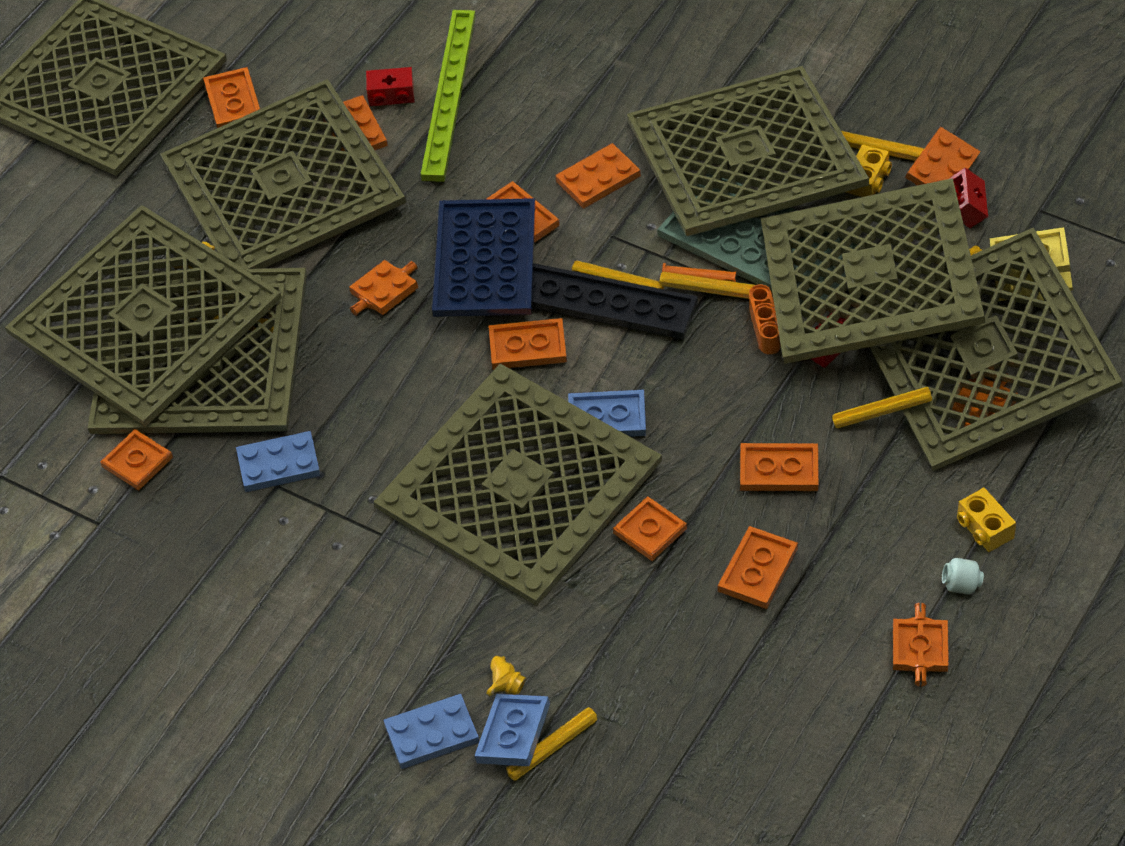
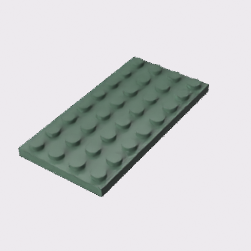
M709 174L706 175V177L712 178L713 176ZM720 178L721 181H728V179ZM738 182L735 183V185H739V186H742V185H743V184L738 183ZM700 184L697 185V187H701V188H704V187H705L704 185H700ZM715 188L712 189V191H715V192H720V191H721V190L715 189ZM728 192L727 195L735 197L736 194ZM705 199L706 202H713V200ZM790 207L690 236L685 235L673 211L657 229L659 237L731 272L736 271L737 275L757 285H766L772 291L761 218L798 210ZM825 231L821 236L827 237L830 233ZM801 236L797 241L802 243L806 238ZM838 237L835 242L841 243L844 239ZM816 242L811 245L815 249L819 246ZM852 243L849 248L854 250L857 245ZM828 248L824 253L830 254L833 250ZM804 253L800 258L805 260L809 255ZM842 254L838 257V259L843 260ZM817 259L814 264L819 266L823 261ZM831 265L827 270L833 272L836 267ZM807 270L803 275L808 277L812 272ZM820 276L816 281L822 283L826 278ZM834 282L830 287L836 289L840 284ZM810 287L806 292L811 294L815 289ZM823 294L820 299L826 300L829 295ZM799 298L801 305L804 302V300ZM812 305L809 310L814 312L818 307Z

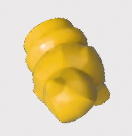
M494 656L490 663V668L493 672V685L487 690L486 694L492 696L496 692L505 691L506 694L519 695L525 684L526 677L522 676L520 672H515L514 666L506 662L504 656Z

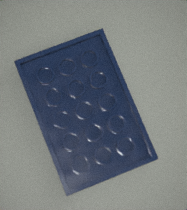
M535 198L439 201L432 304L433 317L531 315Z

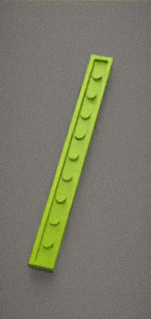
M472 10L452 11L421 169V181L445 182L476 18L475 11Z

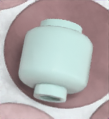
M953 558L944 565L942 571V583L946 584L948 591L955 593L973 594L977 587L982 586L984 574L980 571L978 563L967 559Z

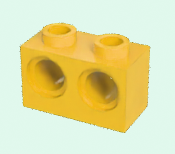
M862 145L856 157L869 177V186L847 191L846 193L866 197L881 191L885 175L888 176L890 174L892 162L889 161V151Z
M985 488L959 501L957 514L959 523L964 528L967 527L973 534L975 541L979 545H983L988 552L1015 538L1016 522Z

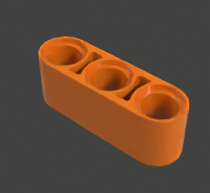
M758 284L749 290V311L760 351L765 354H775L780 350L781 343L774 300L770 288L766 285Z

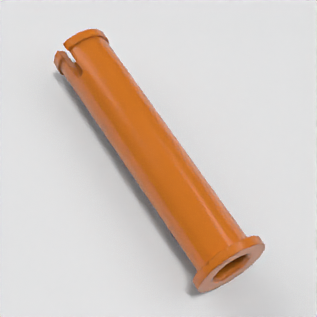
M663 263L662 272L736 282V271L666 266V263Z

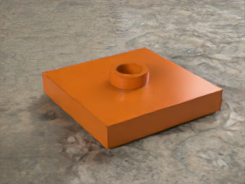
M134 429L100 463L104 469L139 491L173 458L171 451Z
M647 496L613 527V534L653 561L687 529V523Z

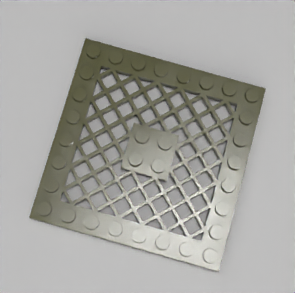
M77 0L0 76V123L117 176L204 85L203 77L214 75L227 61L226 54L104 1ZM97 26V28L85 30V28ZM110 34H114V35H115V36H110V37H105V38L102 37V36H104V35H110ZM99 37V39L87 41L89 38ZM83 40V42L71 44V42ZM130 41H132L131 44H126V45H121V46H120V43H125V42H130ZM115 44H116V47H111V48H105V49H104L105 46H110V45H115ZM101 48L100 50L89 52L90 49ZM150 49V51H147V52H142V53H138V52H137V51H141V50ZM85 51V53L73 55L74 52ZM134 52L132 55L122 56V54ZM69 54V56L57 58L59 55ZM116 55H118L117 58H112V59H107V60H106V57H111V56H116ZM162 57H167V58H168V59H164V60L155 61V59H157V58H162ZM152 60V62L149 63H139L142 61ZM85 61H87L86 64H81V65H76V66H75V63H80V62H85ZM136 63V65L124 67V65ZM70 64H71V67H66V68H61V69H59L60 66H65V65H70ZM184 64H185V66H186V67H181V68L173 69L174 66H179V65H184ZM55 68V70L43 72L45 69ZM170 68V70L157 72L159 69ZM154 71V73H150V74H145V75H142V74H141V73H144V72ZM73 76V78L61 80V77ZM56 78H57V81H52V82H47V83H45L46 80H51V79H56ZM172 78V81L159 83L161 80ZM41 82V84L29 86L31 83ZM156 82V84H153V85H148V86H144V85H143V84H146V83ZM140 85V87L128 89L130 86ZM53 90H58V91H59V92H54V93H49V94H47L48 91H53ZM38 93H42V94H43V95L31 97V95H33V94H38ZM158 93V95H155V96H150V97H146V96H145V95H148V94ZM27 96V98L15 100L17 97ZM142 96V98H140V99H135V100H130V99H129V98H133V97ZM76 97V100L64 102L65 99ZM126 99L125 102L114 104V101ZM60 101V103L48 105L50 102ZM44 104L42 107L32 108V106ZM94 105V108L82 110V107ZM144 107L143 110H138V111H133V112H132V110H131V109H135V108ZM78 108V111L66 113L67 110ZM128 110V113H123V114H118V115H116V113H115V112H120V111ZM62 112L60 115L50 116L52 113ZM112 113V116L100 118V115ZM96 116V119L84 121L85 118ZM80 120L78 123L68 124L70 121ZM130 121V124L118 126L119 123ZM113 124H114V127H112V128H107V129H102V128H101V127H103V126H108V125H113ZM98 128L97 131L87 133L85 131L88 129ZM116 136L115 139L103 140V138Z
M803 66L627 114L628 123L686 236L869 186V177ZM771 107L778 108V111H777V110L770 109V108H771ZM734 109L741 110V113L734 111ZM786 111H790V112H794V113H793V114H789V113H785V112H786ZM749 113L756 114V117H755V116L748 115V114H749ZM712 115L719 116V119L713 118ZM764 117H768V118H772V119H771V120H766V119H763V118H764ZM727 119H730V120H734V122L732 123V122H728V121H726V120H727ZM690 121L696 122L697 124H691ZM779 121H783V122H787V123H786V125H785V124L778 123V122H779ZM742 123H745V124H749V126L747 127V126H744V125H741V124H742ZM705 125H708V126H712V128L710 129V128H706V127H704V126H705ZM794 125H798V126H802V127H801V128H797V127H793V126H794ZM668 127L674 128L675 130H668ZM720 129H723V130H727V132L725 133V132H721V131H719V130H720ZM685 131V132H689L690 134L687 135V134H683L682 132ZM772 131H776V132H780V133H779V134H774V133H771V132H772ZM700 135V136H704L705 138L702 139V138H698L697 136ZM787 135H791V136H795V137H794V139H793V138H789V137H786V136H787ZM802 139H806V140H810V142L808 143V142L801 141V140H802ZM676 141L681 142L682 145L675 144V142H676ZM690 145L696 146L697 149L690 148ZM780 145L787 146V149L781 148V147H779V146H780ZM705 149L711 150L712 153L705 152ZM795 149H799V150H802L803 152L800 153V152H796V151H794V150H795ZM810 153L818 154V156H812ZM685 155V156H688V157H690V158H689V159H685V158H682V156ZM699 159V160H703V161H705V162H704V163H700V162H697V160ZM788 159H791V160H794V161H796V162H795V163H792V162H788L787 160H788ZM803 163L809 164L811 167L803 166ZM712 164H718L720 167L712 166ZM765 166H771L773 169L765 168ZM821 167V168H824V169H827V170H826V171H822V170H818V168ZM782 169V170H786V171H789V172H788V173H783V172H780V170ZM690 170H695V171H698V172L695 174V173H691V172H689V171H690ZM743 171H744V172H748V173H751V174L748 176V175H745V174H742V173H743ZM796 173H797V174L804 175V177L802 178V177H798V176H795V175H796ZM705 174H709V175H713V176H712V178H710V177H706V176H704V175H705ZM758 176H762V177H766V179L763 180V179H759V178H757V177H758ZM720 178L728 179V181H721ZM773 180L781 181V183H774ZM736 182H739V183H742L743 185H742V186H739V185H735V183H736ZM700 184V185H704L705 187H704V188H701V187H697V185ZM753 186V187H757V188H759V189H758V190H754V189H750V187ZM715 188V189H719V190H721V191H720V192H715V191H712V189ZM728 192L736 194L735 197L727 195ZM705 199L713 200V202H706Z
M328 79L160 154L162 161L210 243L215 247V251L243 269L266 268L406 203L404 194ZM308 115L316 116L314 120L307 119ZM287 124L295 125L294 129H287ZM302 127L310 128L309 132L301 131ZM317 130H325L324 135L316 134ZM266 134L274 135L272 139L265 138ZM282 136L289 137L288 141H281L280 139ZM296 139L304 140L303 144L295 143ZM311 142H319L318 147L310 146ZM245 143L253 144L252 148H245ZM327 144L335 145L333 149L325 148ZM260 146L268 147L266 151L259 150ZM276 148L283 149L281 154L274 153ZM224 153L232 154L230 158L223 157ZM306 153L314 155L312 159L304 157ZM239 155L247 156L246 160H238ZM321 156L329 157L328 161H320ZM254 158L262 159L261 163L253 162ZM336 159L344 160L343 164L335 163ZM203 162L211 163L209 168L202 167ZM218 165L226 166L224 170L217 169ZM233 167L241 168L239 173L231 171ZM315 168L323 169L322 174L313 172ZM248 170H251L252 175L247 174ZM330 171L339 172L337 177L329 175ZM346 174L354 175L353 179H347L344 177ZM212 177L220 178L218 183L211 182ZM227 179L235 181L233 185L225 183ZM312 181L317 182L316 186H313ZM242 182L250 183L248 188L240 186ZM325 183L333 185L331 189L323 188ZM340 186L348 187L347 191H339ZM355 189L364 190L362 194L354 193ZM221 192H225V193H229V194H228V196H227V198H226V197H220V196H219L220 193H221ZM303 193L312 194L310 199L302 198ZM236 194L244 196L242 200L234 198ZM319 196L327 197L325 201L317 200ZM252 197L259 198L257 203L250 202ZM334 198L342 200L341 204L332 202ZM282 203L290 204L289 208H282L280 206ZM297 206H304V211L296 210ZM230 207L238 208L236 213L228 212ZM313 208L321 209L319 214L311 213ZM245 210L253 211L252 215H245ZM260 213H268L267 218L259 217ZM276 215L284 216L282 221L274 219ZM291 218L300 219L298 224L289 223ZM239 222L247 223L245 228L237 226ZM258 225L263 227L261 231L253 230L254 226ZM270 228L278 229L276 234L268 233ZM248 238L256 239L255 243H247Z
M953 178L761 218L784 364L986 323ZM921 211L927 213L924 217L918 215ZM897 216L903 218L900 222L894 221ZM873 221L878 223L876 227H872L870 224ZM911 222L917 224L914 228L908 226ZM849 226L854 228L851 232L845 231ZM887 227L892 229L889 233L884 232ZM925 228L931 230L928 234L922 232ZM825 231L830 233L827 237L821 236ZM862 232L868 234L865 238L859 237ZM900 233L906 235L903 239L897 237ZM801 236L806 238L802 243L797 241ZM838 237L844 239L841 243L835 242ZM876 238L882 240L879 244L873 243ZM914 239L920 241L917 245L911 243ZM814 242L819 244L816 249L811 247ZM852 243L857 245L854 250L849 248ZM891 244L896 246L893 250ZM928 245L934 247L932 251L926 250L925 248ZM828 248L833 250L830 254L824 253ZM904 250L910 252L907 256L901 255ZM942 251L944 252L945 257L940 256ZM804 253L809 255L805 260L800 258ZM841 254H842L843 260L838 259V257H839ZM918 256L924 258L921 262L915 261ZM817 259L823 261L819 266L814 264ZM894 261H896V262L899 263L896 268H895V263H894ZM932 262L938 264L935 269L929 267ZM831 265L836 267L833 272L827 270ZM908 267L914 269L910 274L904 272ZM807 270L812 272L808 277L803 275ZM922 273L928 275L924 280L918 278ZM820 276L826 278L822 283L816 281ZM898 279L903 280L900 285L898 283ZM936 279L942 281L939 286L933 284ZM834 282L840 284L836 289L830 287ZM911 285L917 286L914 291L908 289ZM950 286L952 288V292L947 290ZM810 287L815 289L811 294L806 292ZM847 289L849 290V295L844 293ZM886 290L892 291L889 296L883 294ZM925 291L932 293L928 298L922 295ZM823 294L829 295L826 300L820 299ZM861 295L867 296L864 302L858 299ZM900 296L907 298L903 303L897 301ZM940 297L946 299L943 304L936 301ZM799 298L804 300V302L801 305ZM837 300L843 302L839 307L834 305ZM876 301L882 303L878 308L872 306ZM915 302L921 304L918 309H915L911 306ZM812 305L818 307L814 312L809 310ZM851 306L857 308L853 313L847 311ZM890 307L896 309L893 314H890L886 311ZM826 311L832 313L828 318L822 316ZM865 312L871 314V316L868 319H865L861 316ZM802 316L807 318V320L804 323ZM840 317L846 319L843 324L837 323ZM816 322L821 324L818 329L812 328Z
M141 205L12 320L5 329L16 340L146 427L282 299V296L278 290ZM149 244V248L137 249V245ZM166 255V259L154 260V256ZM149 257V261L137 262V258ZM132 259V263L121 264V260ZM183 266V270L171 271V267ZM166 268V272L154 273V269ZM149 270V274L137 275V271ZM132 272V276L121 278V273ZM115 274V279L104 280L105 275ZM201 277V281L189 282V278ZM183 279V283L172 284V280ZM166 281V285L155 287V282ZM132 285V290L121 291L122 286ZM115 288V292L103 293L104 289ZM218 288V292L206 294V289ZM98 290V294L86 295V292ZM201 290V294L189 296V291ZM184 292L183 297L172 298V293ZM236 299L234 304L224 305L223 300ZM115 301V305L103 307V302ZM218 301V306L206 307L207 302ZM98 303L97 308L86 309V304ZM201 303V308L189 309V305ZM81 305V310L69 311L70 306ZM184 305V310H178L177 306ZM109 315L110 319L103 320V316ZM219 315V319L207 321V316ZM98 316V321L86 322V318ZM201 317L202 321L189 323V318ZM81 319V323L69 324V320ZM184 319V324L172 325V320ZM63 321V325L52 327V322ZM115 328V332L103 334V329ZM98 330L97 335L86 336V331ZM202 330V335L190 336V332ZM80 332V337L69 338V333ZM184 333V337L172 339V334ZM167 335L166 340L155 341V336ZM132 339V344L121 345V340ZM115 341V346L103 347V343ZM98 344V348L86 350V345ZM185 346V351L173 352L174 347ZM167 348V353L155 355V350ZM150 351V355L138 357V352ZM132 353V358L121 359V354ZM115 355V360L103 361V356ZM98 357V362L92 358ZM167 362V367L155 369V364ZM150 364V369L138 371V366ZM132 367V372L121 373V368ZM150 378V383L138 385V380Z
M1034 227L971 255L976 281L981 280L980 284H977L980 298L982 294L993 296L990 303L981 301L983 310L987 311L985 314L986 323L940 332L938 339L927 337V335L908 339L917 342L915 349L904 347L907 339L900 340L898 345L895 341L869 347L894 396L927 387L924 386L927 378L938 381L935 388L928 387L932 394V401L902 410L933 471L1123 386L1119 374ZM1011 269L1022 271L1020 278L1009 276ZM1028 273L1034 282L1026 280ZM937 279L933 282L937 286L942 283V281ZM989 279L999 281L996 289L986 286ZM1005 283L1016 286L1013 293L1003 291ZM911 285L908 289L914 291L917 286ZM951 286L947 289L950 292H952ZM1022 287L1033 290L1030 297L1019 295ZM892 291L884 295L889 296L892 293ZM925 291L922 295L928 298L932 293ZM1039 292L1042 295L1044 301L1037 299ZM900 296L897 301L903 303L907 298ZM940 297L936 302L942 303L946 299ZM999 298L1010 300L1007 308L997 305ZM876 301L872 306L878 308L882 303ZM915 302L911 307L918 309L921 304ZM1016 302L1027 305L1024 312L1013 310ZM1033 306L1044 309L1041 316L1030 314ZM890 307L886 312L893 314L896 309ZM857 308L851 309V313H853ZM1050 311L1055 320L1047 318ZM865 312L861 317L868 319L871 314ZM997 313L1004 316L1000 322L997 315L991 317L992 314ZM1010 317L1020 319L1018 327L1007 324ZM1027 321L1038 324L1035 331L1024 329ZM1044 326L1055 328L1052 336L1041 333ZM1061 331L1066 339L1058 338ZM947 333L952 334L950 336L952 343L944 341ZM1007 333L1014 334L1012 342L1009 339ZM1021 336L1031 339L1029 346L1018 344ZM1037 341L1049 343L1046 351L1035 348ZM923 344L934 346L931 354L921 352ZM1055 345L1066 348L1063 355L1052 353ZM940 348L951 351L948 358L937 356ZM1072 350L1077 359L1069 357ZM1017 352L1025 354L1023 361L1017 360L1019 359ZM957 353L960 356L962 362L954 360ZM903 355L911 357L908 364ZM1031 356L1043 358L1040 366L1029 363ZM917 358L928 361L925 369L914 366ZM1049 360L1060 363L1057 371L1046 368ZM934 363L944 365L942 373L931 371ZM1066 365L1077 367L1074 375L1063 372ZM1008 366L1019 369L1016 377L1005 374ZM1001 367L1000 370H999V372L993 371V370H995V369ZM951 368L961 370L958 378L948 375ZM1025 371L1036 373L1033 381L1022 378ZM967 373H969L972 380L977 378L976 382L965 380ZM913 374L921 376L919 383H917ZM1042 375L1054 378L1051 386L1040 383ZM984 377L996 379L993 387L982 385ZM1060 380L1066 381L1058 385ZM1002 381L1013 384L1010 392L999 389ZM944 383L955 385L952 393L942 391ZM1019 386L1030 388L1027 396L1016 394ZM961 387L972 390L969 398L958 395ZM1036 390L1041 391V393L1035 395ZM978 392L989 394L986 402L975 400ZM995 396L1006 399L1003 407L993 404ZM938 398L949 400L946 408L935 406ZM1012 401L1019 402L1011 406ZM955 402L966 405L963 413L952 410ZM972 407L983 410L980 418L969 415ZM989 411L995 413L987 417ZM933 413L942 415L939 423ZM948 418L959 420L956 428L946 426ZM965 422L971 423L970 425L964 427Z
M306 268L244 269L281 293L282 299L265 314L270 319L263 324L257 321L254 324L255 330L249 334L246 332L240 341L236 344L234 343L180 394L185 397L183 401L179 404L172 401L169 404L170 407H166L146 427L94 392L88 422L89 434L131 433L134 429L141 433L288 431L307 278ZM166 270L154 271V273L166 272ZM137 271V275L149 274V271ZM132 272L121 273V278L132 276ZM201 277L189 278V282L201 281ZM183 279L172 280V284L183 283ZM166 281L155 282V287L166 285ZM132 285L122 286L121 291L132 290ZM218 288L206 289V294L218 292ZM201 290L189 291V296L201 294ZM184 292L172 293L173 298L184 296ZM236 299L223 300L224 305L234 304ZM110 301L109 306L115 305V301ZM213 302L206 303V307L218 306ZM201 303L194 304L193 306L189 305V309L201 308ZM217 315L207 316V321L214 319ZM196 317L197 320L195 322L202 321L201 317ZM184 319L172 320V325L184 324ZM274 326V330L272 333L269 329H271ZM115 328L105 329L104 334L115 332ZM202 330L190 332V336L202 335ZM184 333L172 334V339L184 337ZM264 334L267 338L258 343L256 339ZM167 335L155 336V341L161 340ZM132 339L121 340V345L132 344ZM115 341L103 343V347L115 346ZM251 344L254 348L245 353L242 349ZM185 346L174 347L173 352L185 351ZM270 346H271V353L266 350V349L269 348ZM167 348L155 350V355L167 353ZM145 351L138 352V356H149ZM132 353L121 354V359L132 358ZM237 354L240 358L232 364L229 359ZM262 354L265 358L256 363L253 359ZM115 355L103 356V361L115 360ZM167 362L160 365L158 363L155 364V369L167 367ZM246 364L251 366V368L244 373H242L239 370ZM149 365L138 366V371L144 370ZM225 365L227 368L222 371V366ZM269 365L268 373H267V372L264 370V368H266V367ZM128 367L129 370L126 372H132V367ZM121 368V373H124L125 368ZM210 374L213 378L204 384L201 380ZM235 374L238 378L229 384L226 379ZM256 374H260L262 378L257 382L253 383L250 380ZM150 378L138 380V385L150 383ZM245 383L248 388L239 393L236 389ZM196 384L199 389L190 394L187 390ZM221 384L224 388L215 394L212 389ZM264 386H266L265 392L261 390ZM255 393L259 396L253 403L247 400ZM207 394L210 399L201 404L198 400ZM232 394L235 398L226 404L223 399Z
M499 364L374 500V506L538 606L662 462V455L508 367ZM514 405L513 411L500 412V407ZM518 405L522 406L525 409L518 410ZM496 408L497 413L491 414ZM534 416V422L520 424V418ZM537 416L541 417L544 420L538 421ZM516 419L517 425L503 427L502 421ZM498 422L499 428L485 430L484 424ZM479 426H481L480 431H475ZM557 427L560 428V429H562V430L565 431V432H559V433H558ZM554 428L553 434L540 435V430ZM536 430L537 436L522 438L523 432ZM518 433L519 439L505 441V435ZM500 436L501 442L487 444L486 438ZM574 439L575 445L560 447V441ZM578 439L583 441L584 443L578 444ZM483 440V445L469 447V441ZM465 442V448L459 449ZM556 442L557 448L542 449V444ZM538 445L539 451L525 453L524 447ZM520 448V449H521V453H519L518 451H516V450H514V449ZM513 449V450L507 455L506 450ZM594 451L595 457L581 459L580 453ZM598 451L604 453L605 455L599 456ZM503 452V457L489 459L488 453ZM485 454V460L471 462V456ZM577 455V460L563 462L562 456ZM467 457L466 463L453 464L454 458ZM559 457V463L545 465L544 459ZM449 460V465L444 466L445 463ZM534 460H541V465ZM615 462V469L601 471L602 464ZM597 465V472L583 474V467ZM491 467H496V469L491 473ZM487 468V474L473 476V470ZM579 468L580 474L565 477V470ZM469 471V477L455 479V473ZM561 471L562 477L554 478V472ZM451 474V480L437 481V476ZM433 478V483L427 484ZM603 479H609L608 482L604 485ZM599 480L600 486L586 488L585 482ZM578 483L582 485L580 490H567V485ZM482 484L483 490L475 491V485ZM471 486V492L457 494V488ZM560 486L564 488V492L549 493V488ZM453 489V495L439 497V491ZM545 490L546 495L539 496ZM435 492V498L421 499V494ZM595 496V497L588 503V498H587V497ZM491 498L492 504L477 506V500ZM495 498L499 499L502 502L496 503ZM584 498L585 504L570 506L569 500ZM473 501L474 507L459 509V503ZM566 501V507L552 509L551 503ZM455 504V510L441 512V506ZM548 504V510L534 512L533 506ZM431 507H437V512H435L434 510H432V509H430V508H431ZM528 508H530V513L523 514ZM515 509L521 512L522 514L516 515ZM511 510L512 516L498 518L497 512ZM493 513L494 519L479 520V515ZM579 514L573 521L572 515ZM475 516L476 522L461 524V518ZM568 516L569 522L554 525V518ZM451 519H457V524H455L454 522H452V521H450V520H451ZM550 519L551 525L536 527L535 521ZM532 522V528L518 530L517 524ZM514 526V531L500 533L499 527ZM495 528L496 534L482 536L481 530ZM477 531L478 537L470 532ZM563 532L561 536L557 539L556 533ZM549 534L553 536V541L538 542V536ZM534 537V544L520 546L519 539ZM516 540V547L502 549L501 542ZM497 543L498 549L490 544ZM546 550H548V551L541 557L540 551H546ZM534 552L537 554V559L522 560V554ZM518 555L519 562L510 556Z

